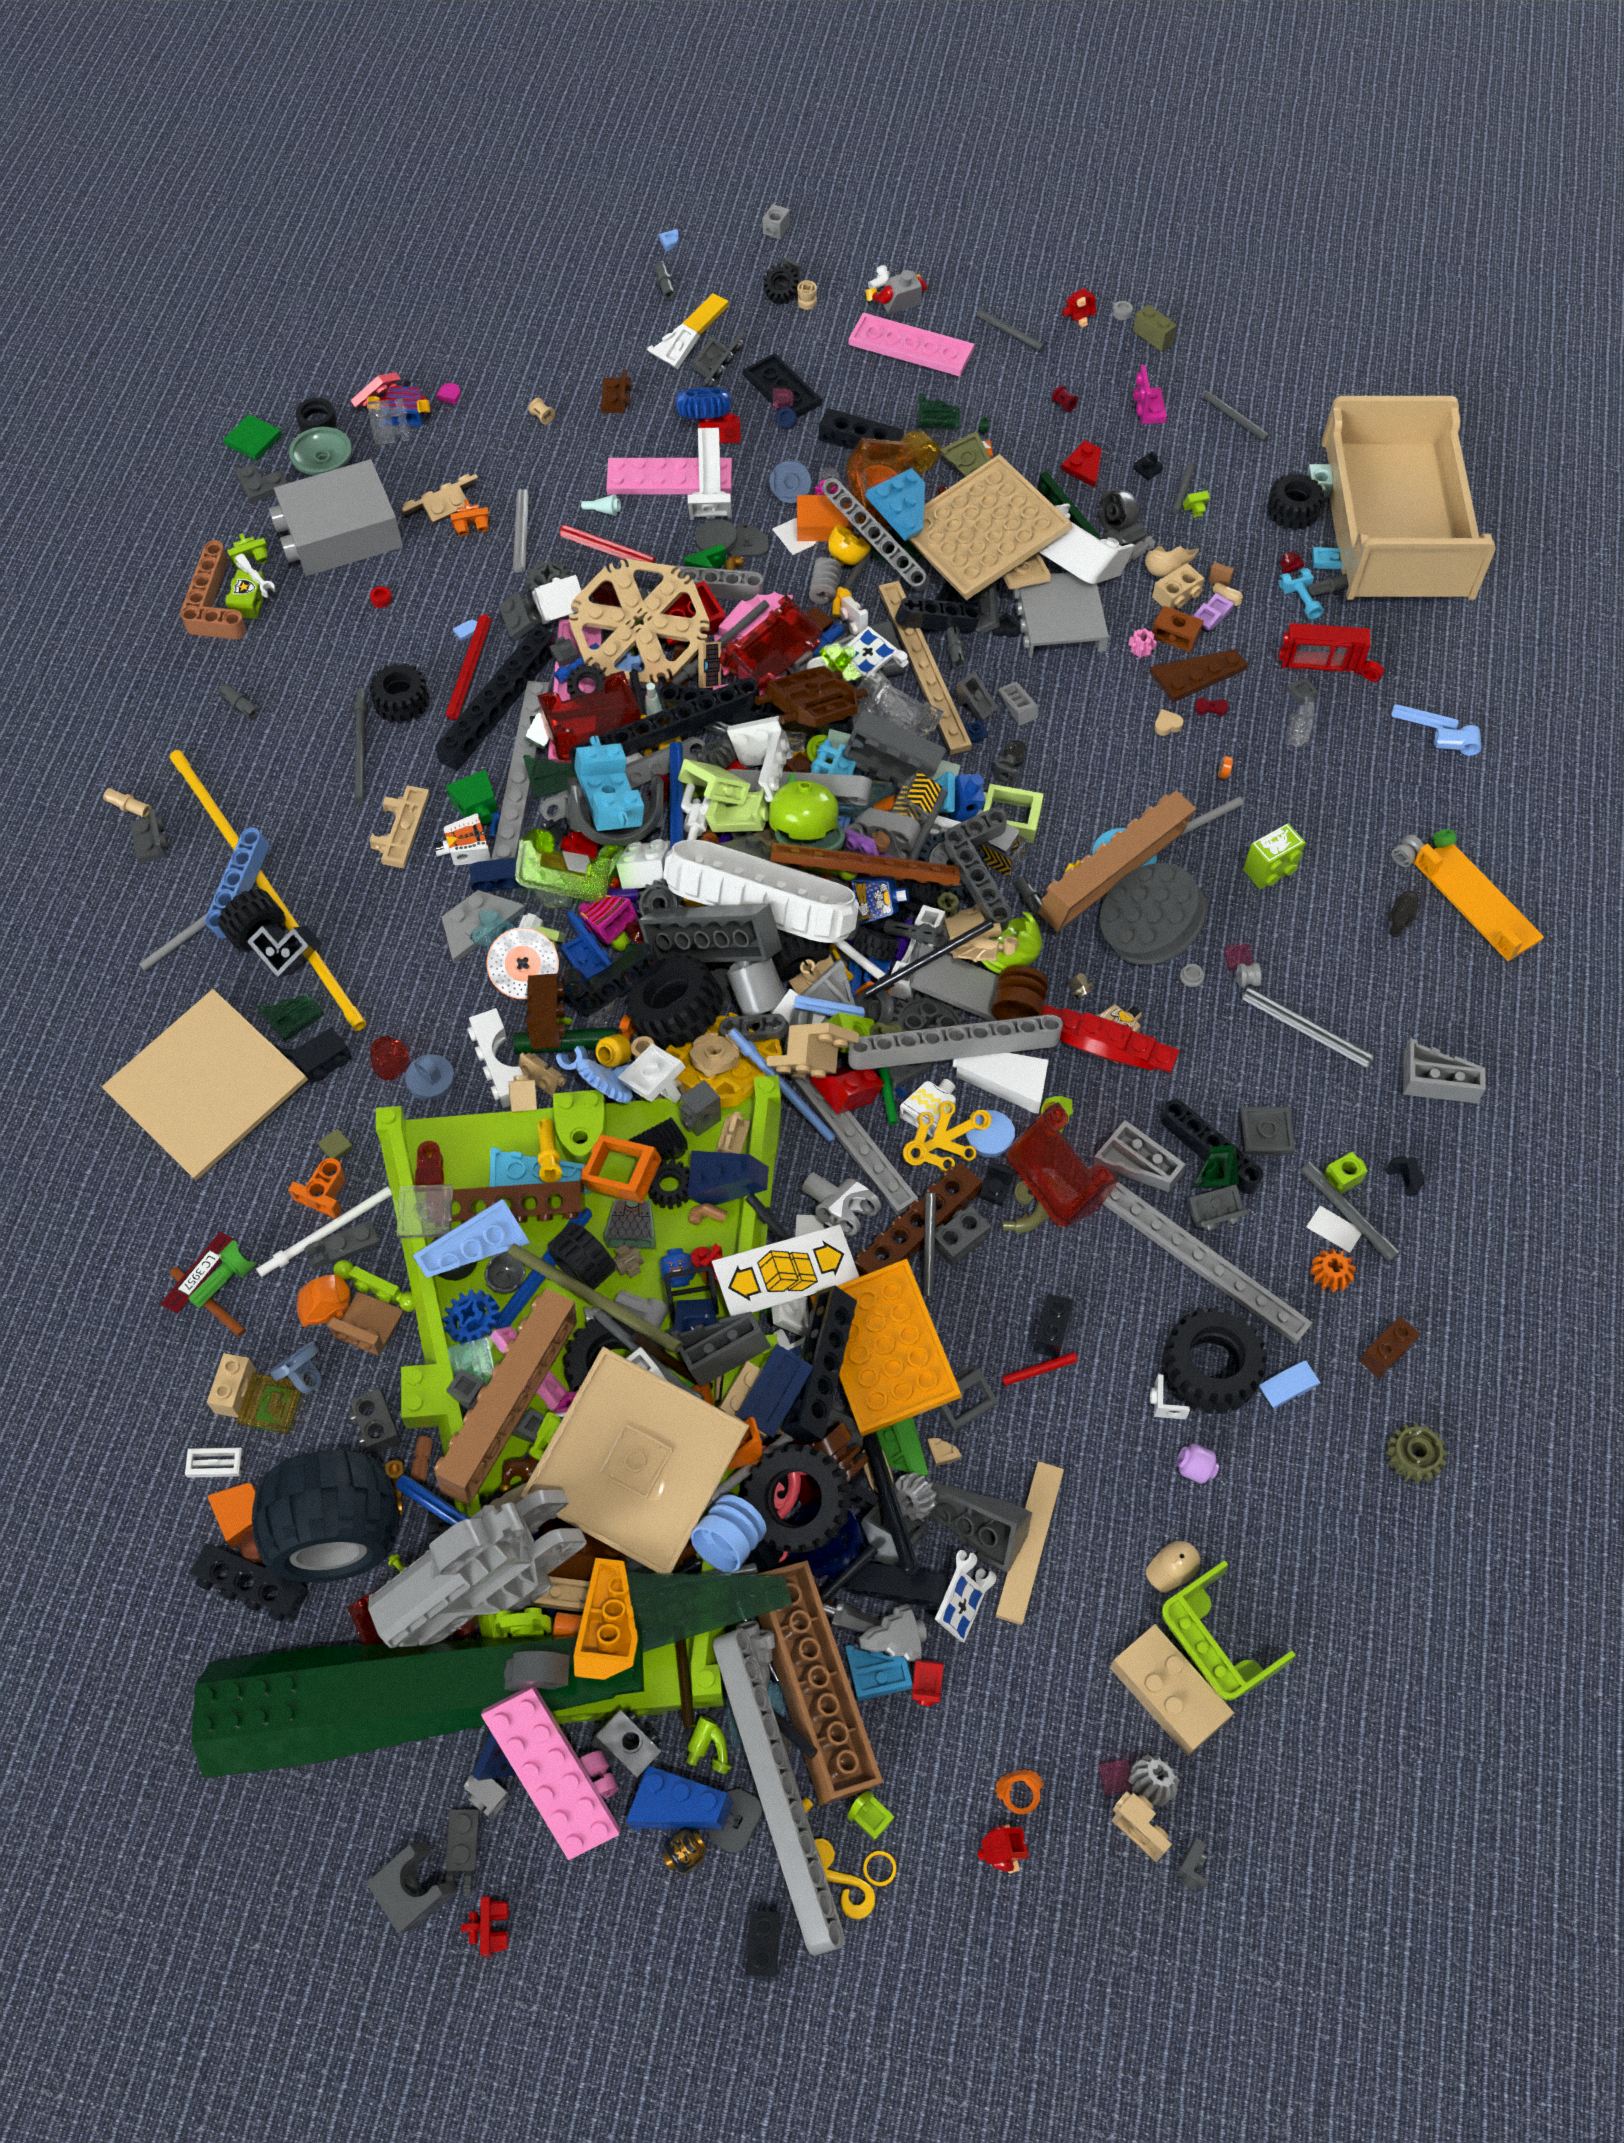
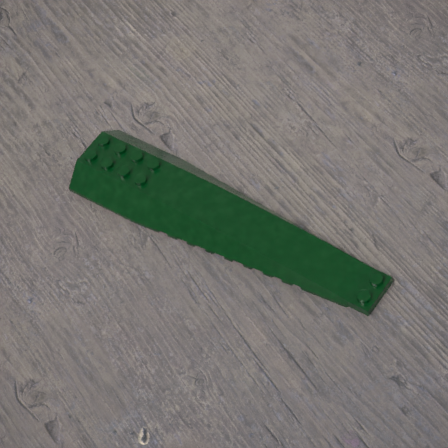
M637 1630L638 1643L633 1666L605 1680L575 1676L574 1651L578 1634L440 1641L431 1645L417 1644L416 1646L400 1647L398 1645L395 1648H389L387 1644L313 1647L209 1662L195 1684L191 1743L203 1777L212 1778L313 1765L345 1758L351 1754L372 1752L378 1748L395 1747L410 1741H422L437 1735H449L469 1728L471 1730L481 1728L483 1725H487L481 1716L483 1709L518 1692L505 1690L504 1670L506 1660L513 1658V1653L523 1651H546L570 1655L568 1686L553 1690L537 1688L552 1712L612 1699L616 1695L644 1692L642 1632Z

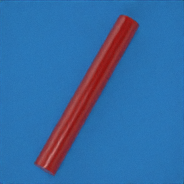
M1072 1352L1001 1376V1381L1005 1387L1078 1362L1076 1353Z

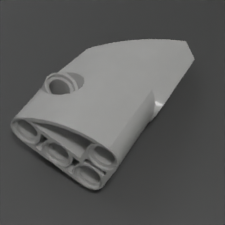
M863 807L854 823L843 829L844 831L850 829L870 838L871 834L882 830L890 839V847H888L886 854L908 860L921 831L919 823L911 817L870 807ZM845 843L843 851L850 852ZM894 879L895 887L898 889L901 880Z

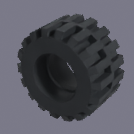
M1291 473L1288 476H1281L1271 488L1267 504V513L1271 516L1270 519L1276 521V525L1284 526L1285 529L1292 528L1293 530H1298L1300 528L1303 530L1307 526H1312L1318 519L1324 500L1322 486L1317 485L1318 481L1312 480L1310 476H1303L1300 473L1298 475Z
M394 663L393 666H385L384 670H378L376 672L377 676L372 677L370 693L376 712L380 714L381 718L388 719V722L391 723L397 721V724H402V721L411 722V719H417L420 717L419 714L425 713V708L429 705V693L424 675H422L419 669L416 670L415 666L411 665L408 667L406 663H402V665ZM398 692H405L403 694L394 695Z
M251 889L236 895L226 904V907L221 910V915L218 917V926L237 950L249 952L255 950L247 941L261 926L277 924L282 929L285 916L282 909L263 889Z
M780 929L778 930L782 949L771 958L780 980L790 981L795 978L797 974L801 973L800 965L802 962L808 966L806 960H812L816 965L819 961L829 958V951L825 942L810 940Z
M571 1222L547 1245L551 1257L564 1273L593 1290L616 1270L614 1261L605 1247L587 1229L574 1222Z

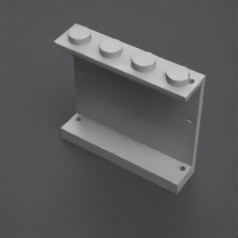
M1069 572L1051 574L1049 582L1013 589L1014 599H1018L1016 604L1017 615H1021L1020 631L1024 632L1025 635L1023 636V647L1028 650L1029 658L1033 656L1034 646L1095 641L1098 652L1107 650L1109 636L1097 583L1085 582Z

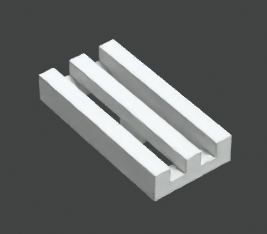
M242 1448L188 1449L185 1475L187 1478L241 1476L240 1467L243 1462L241 1458L244 1450ZM235 1456V1459L193 1460V1457ZM234 1466V1468L192 1469V1467Z

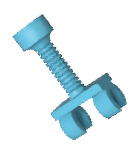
M1308 568L1299 570L1301 574L1295 580L1291 579L1289 573L1280 575L1282 578L1278 580L1280 588L1283 589L1284 594L1298 591L1306 605L1304 612L1308 619L1314 620L1323 614L1324 609L1320 602L1313 601L1306 589L1314 580Z

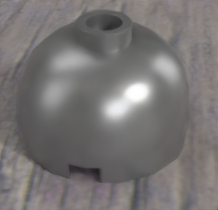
M1124 490L1105 492L1100 501L1103 502L1102 508H1099V519L1105 530L1116 529L1120 531L1134 525L1139 516V506L1135 496Z

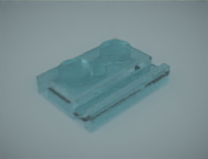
M486 1337L447 1347L454 1378L460 1369H463L484 1381V1385L488 1386L492 1379L491 1373L494 1366Z

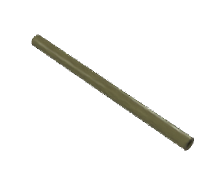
M514 1243L509 1247L508 1255L603 1310L674 1354L681 1350L683 1343L519 1245Z

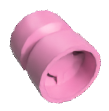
M602 1750L579 1758L591 1780L599 1779L593 1783L603 1800L611 1797L619 1790L613 1774L607 1773L609 1764Z

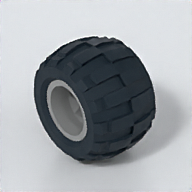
M344 1450L306 1453L277 1464L263 1475L259 1481V1487L255 1493L252 1508L253 1539L258 1554H260L263 1564L266 1565V1569L281 1578L296 1582L315 1583L342 1580L360 1575L375 1568L387 1558V1555L392 1552V1542L395 1541L398 1524L396 1494L389 1475H386L384 1466L378 1464L377 1460L367 1455Z

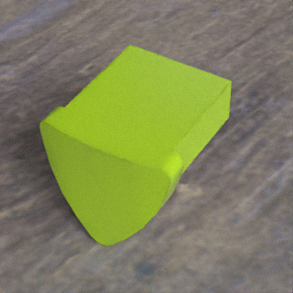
M866 1791L855 1800L847 1819L850 1822L854 1820L875 1841L895 1817L874 1798L875 1795L871 1791Z

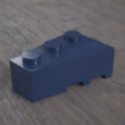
M692 1150L687 1196L700 1204L710 1203L718 1205L748 1196L751 1193L755 1194L765 1191L768 1185L769 1167L750 1154Z

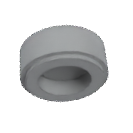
M1118 301L1113 306L1112 314L1116 319L1127 320L1132 316L1133 306L1127 301Z

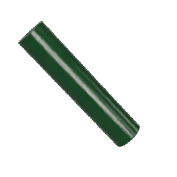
M613 1027L565 1030V1037H561V1047L532 1049L528 1032H514L515 1054H521L522 1052L524 1054L574 1051L577 1046H583L586 1051L595 1050L600 1039L617 1034V1029Z

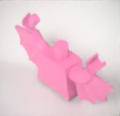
M773 592L769 595L757 594L748 601L741 600L720 624L719 635H713L714 641L720 639L763 600H766L770 605L769 608L721 649V669L724 676L728 675L738 665L744 667L747 678H751V671L758 674L756 662L749 661L745 652L746 650L753 651V644L759 642L767 647L771 645L774 635L768 632V624L770 622L789 618L791 624H794L800 619L802 615L798 608L786 611L793 598L792 594L781 595Z

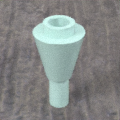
M614 494L595 501H582L581 507L582 510H595L616 516L617 512L621 509V502Z
M648 683L646 685L645 706L647 716H650L664 709L656 693L655 684Z

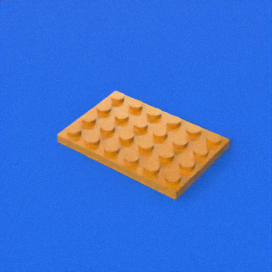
M907 1259L837 1286L857 1300L854 1311L855 1315L852 1320L849 1340L846 1344L844 1361L841 1365L839 1376L861 1436L962 1398ZM816 1294L813 1295V1296H810L813 1305H814V1301H815Z

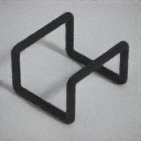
M710 1266L665 1274L664 1281L672 1322L675 1320L673 1296L710 1290L715 1314H719L714 1274ZM708 1271L710 1285L676 1291L671 1290V1277Z

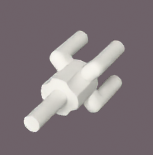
M691 783L686 785L681 807L682 811L687 813L684 822V830L689 832L687 840H696L697 836H702V833L706 832L707 825H709L705 815L711 799L704 797L702 803L699 799L692 800L695 785Z

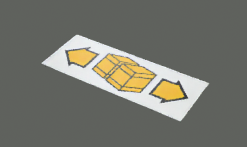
M840 1224L711 1261L730 1316L750 1311L753 1313L859 1278Z

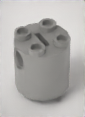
M772 958L767 961H735L727 972L743 1016L763 1015L767 1011H770V1014H772L786 995Z

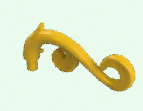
M807 1797L802 1800L805 1812L807 1813L814 1804ZM823 1838L815 1839L814 1841L827 1881L859 1887L865 1895V1899L860 1905H854L849 1900L850 1890L845 1889L841 1895L843 1912L852 1919L867 1917L875 1906L874 1890L860 1878L829 1870L828 1868L833 1863L835 1857L833 1846Z

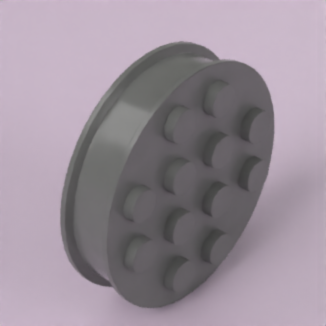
M1169 863L1145 865L1125 875L1109 891L1101 908L1100 927L1105 939L1112 945L1116 953L1126 961L1140 965L1162 963L1182 953L1197 938L1206 919V899L1193 877L1185 869Z

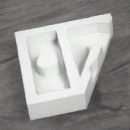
M681 324L672 333L662 337L663 341L655 347L651 345L647 350L678 370L700 335L686 325Z
M847 596L841 598L840 616L843 621L846 620L851 635L854 634L856 637L868 627V612L866 609L860 611V604L855 602L852 597Z

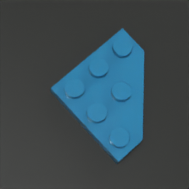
M913 468L867 490L866 498L904 541L921 533L924 517L925 482Z

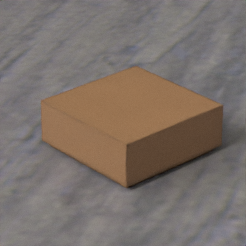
M1214 562L1208 582L1213 584L1219 582L1229 587L1234 568Z

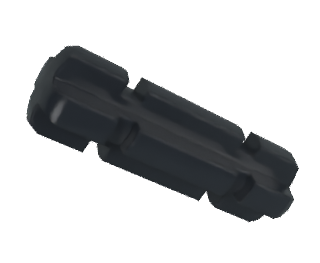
M901 908L893 915L870 921L868 928L874 931L884 930V924L889 919L904 923L909 918V913L906 912V909Z

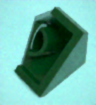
M1235 1145L1210 1147V1153L1190 1188L1239 1184Z

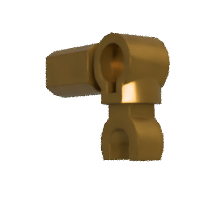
M392 1460L385 1464L386 1475H389L397 1497L399 1516L402 1515L401 1497L404 1496V1493L396 1488V1482L403 1475V1463L399 1460Z

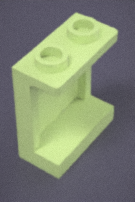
M684 759L678 776V781L706 787L704 796L709 799L744 805L751 785L749 782L720 766Z
M761 787L760 792H748L744 805L711 799L705 815L711 831H763L766 821L769 820L770 801L767 802L764 797V787Z

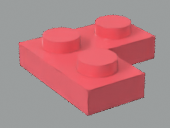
M396 372L379 375L350 401L355 407H367L368 396H376L384 392L388 393L392 386H397L396 383L401 378Z

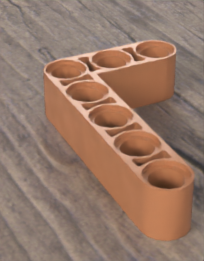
M217 540L209 541L203 548L180 616L189 634L240 639L247 633L241 613L237 610L212 607L228 564L223 544Z

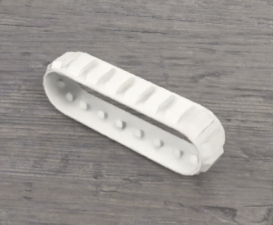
M703 840L679 841L666 854L663 878L667 881L668 888L681 897L708 906L770 904L777 929L818 942H840L847 939L849 934L856 928L859 903L855 899L854 892L839 883Z

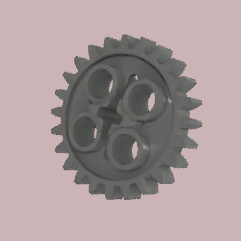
M915 994L914 1000L907 996L905 1002L900 1001L899 1006L894 1009L891 1022L898 1023L902 1028V1032L965 1025L966 1017H959L961 1010L954 1011V1005H947L946 1002L939 1001L935 997L930 999L928 994H925L924 998Z

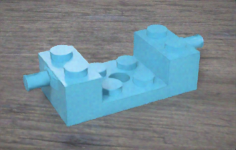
M592 736L589 739L592 746L576 748L574 769L596 831L642 826L644 804L639 790H631L625 774L626 756L621 743L601 745L599 737L595 736L594 738Z

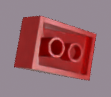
M703 580L695 586L709 618L710 630L701 631L700 633L709 636L719 631L720 624L726 619V613ZM683 593L664 614L692 618L695 616L696 611L690 596L687 593ZM665 639L668 645L685 642L672 639Z

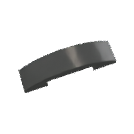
M460 1369L446 1389V1392L466 1409H474L478 1402L477 1396L484 1386V1381ZM532 1408L529 1411L526 1410L512 1435L535 1443L538 1437L537 1432L545 1416Z

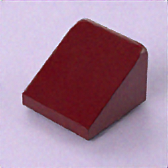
M809 1474L806 1476L801 1475L799 1501L805 1507L822 1499L818 1482Z

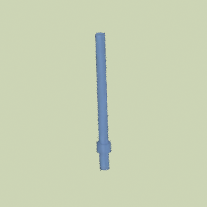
M735 1027L728 1033L739 1045V1050L744 1056H749L766 1076L779 1075L773 1068L767 1066V1061L756 1050L757 1047L751 1040L747 1041ZM779 1075L780 1091L818 1132L830 1142L836 1135Z

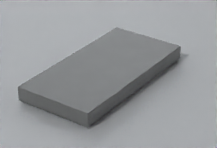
M921 943L918 946L915 960L935 950V948ZM949 954L912 973L909 987L989 1021L997 1020L993 1016L991 1008L997 991L998 975L961 959H953Z

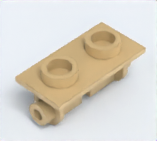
M522 1052L518 1067L521 1068L523 1075H529V1079H534L538 1087L553 1097L557 1086L563 1087L566 1083L564 1074L558 1072L553 1067L546 1070L548 1064L535 1053L524 1054Z
M736 1111L729 1117L727 1116L716 1152L741 1154L751 1121L744 1120L742 1118L743 1115Z

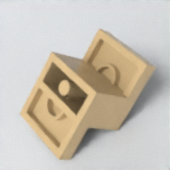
M832 1023L789 1026L787 1055L767 1056V1066L776 1069V1073L791 1074V1077L795 1079H806V1075H811L815 1078H825L826 1074L836 1073L838 1047L844 1048L848 1047L849 1043H858L859 1033Z

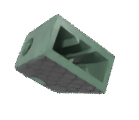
M629 1200L614 1201L605 1231L607 1248H619L626 1244L629 1248L635 1246L637 1249H656L653 1212L650 1201H644L643 1204Z

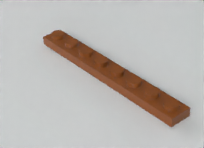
M771 843L770 861L780 865L789 863L797 864L803 868L813 866L821 867L827 871H834L835 869L844 870L850 874L860 872L868 873L874 877L883 875L891 876L897 880L907 878L921 883L930 881L938 882L944 886L959 885L960 872L958 866Z

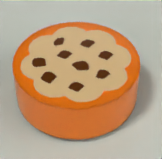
M1222 757L1218 778L1227 779L1233 765L1232 757Z

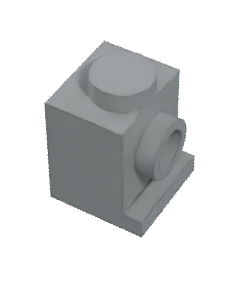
M472 1775L464 1784V1788L471 1794L468 1800L480 1811L485 1807L486 1810L483 1813L491 1821L511 1798L508 1792L493 1779L478 1781Z

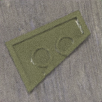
M977 431L940 449V454L965 477L991 460Z

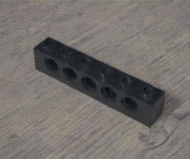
M836 1285L816 1293L800 1356L801 1359L814 1367L784 1418L781 1430L803 1445L813 1444L824 1439L835 1390L838 1385L841 1365L844 1361L846 1344L849 1340V1332L855 1315L854 1311L857 1300Z

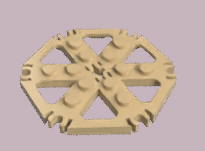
M626 559L629 567H626L625 562L620 560L621 568L615 569L611 563L609 564L611 573L608 572L605 566L573 599L571 609L578 611V613L569 614L568 620L584 664L589 663L588 666L594 664L600 667L602 673L606 675V680L631 684L629 675L631 671L618 670L615 668V665L636 644L645 667L642 672L638 673L640 685L646 686L648 683H652L650 679L653 678L654 684L658 686L657 678L660 676L665 677L666 682H669V673L674 679L681 672V669L698 654V643L708 640L707 635L700 632L710 630V621L692 579L690 582L689 575L684 579H680L681 569L676 570V566ZM636 571H647L663 575L662 582L643 600L633 577ZM609 581L613 585L621 607L591 603L589 597L603 582ZM683 593H687L690 596L696 611L695 616L692 618L664 614ZM643 619V625L638 624L636 626L635 620L640 621ZM587 626L613 630L614 632L598 649L593 650L588 647L582 628ZM657 637L690 642V645L675 661H668Z

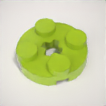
M526 1608L524 1613L515 1614L508 1610L498 1611L496 1619L493 1620V1634L500 1638H504V1633H511L512 1638L544 1636V1630L551 1633V1618L548 1615H543L541 1608Z

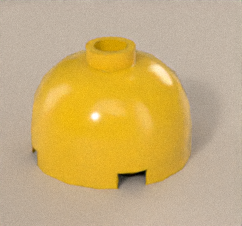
M837 525L832 530L828 539V549L834 557L833 559L837 560L841 566H844V564L856 565L862 562L871 549L870 544L861 536L859 539L854 536L855 532Z

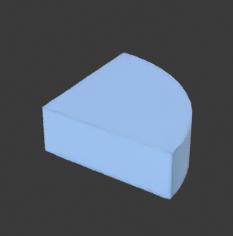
M677 229L659 234L660 241L666 252L672 250L678 244L679 236Z

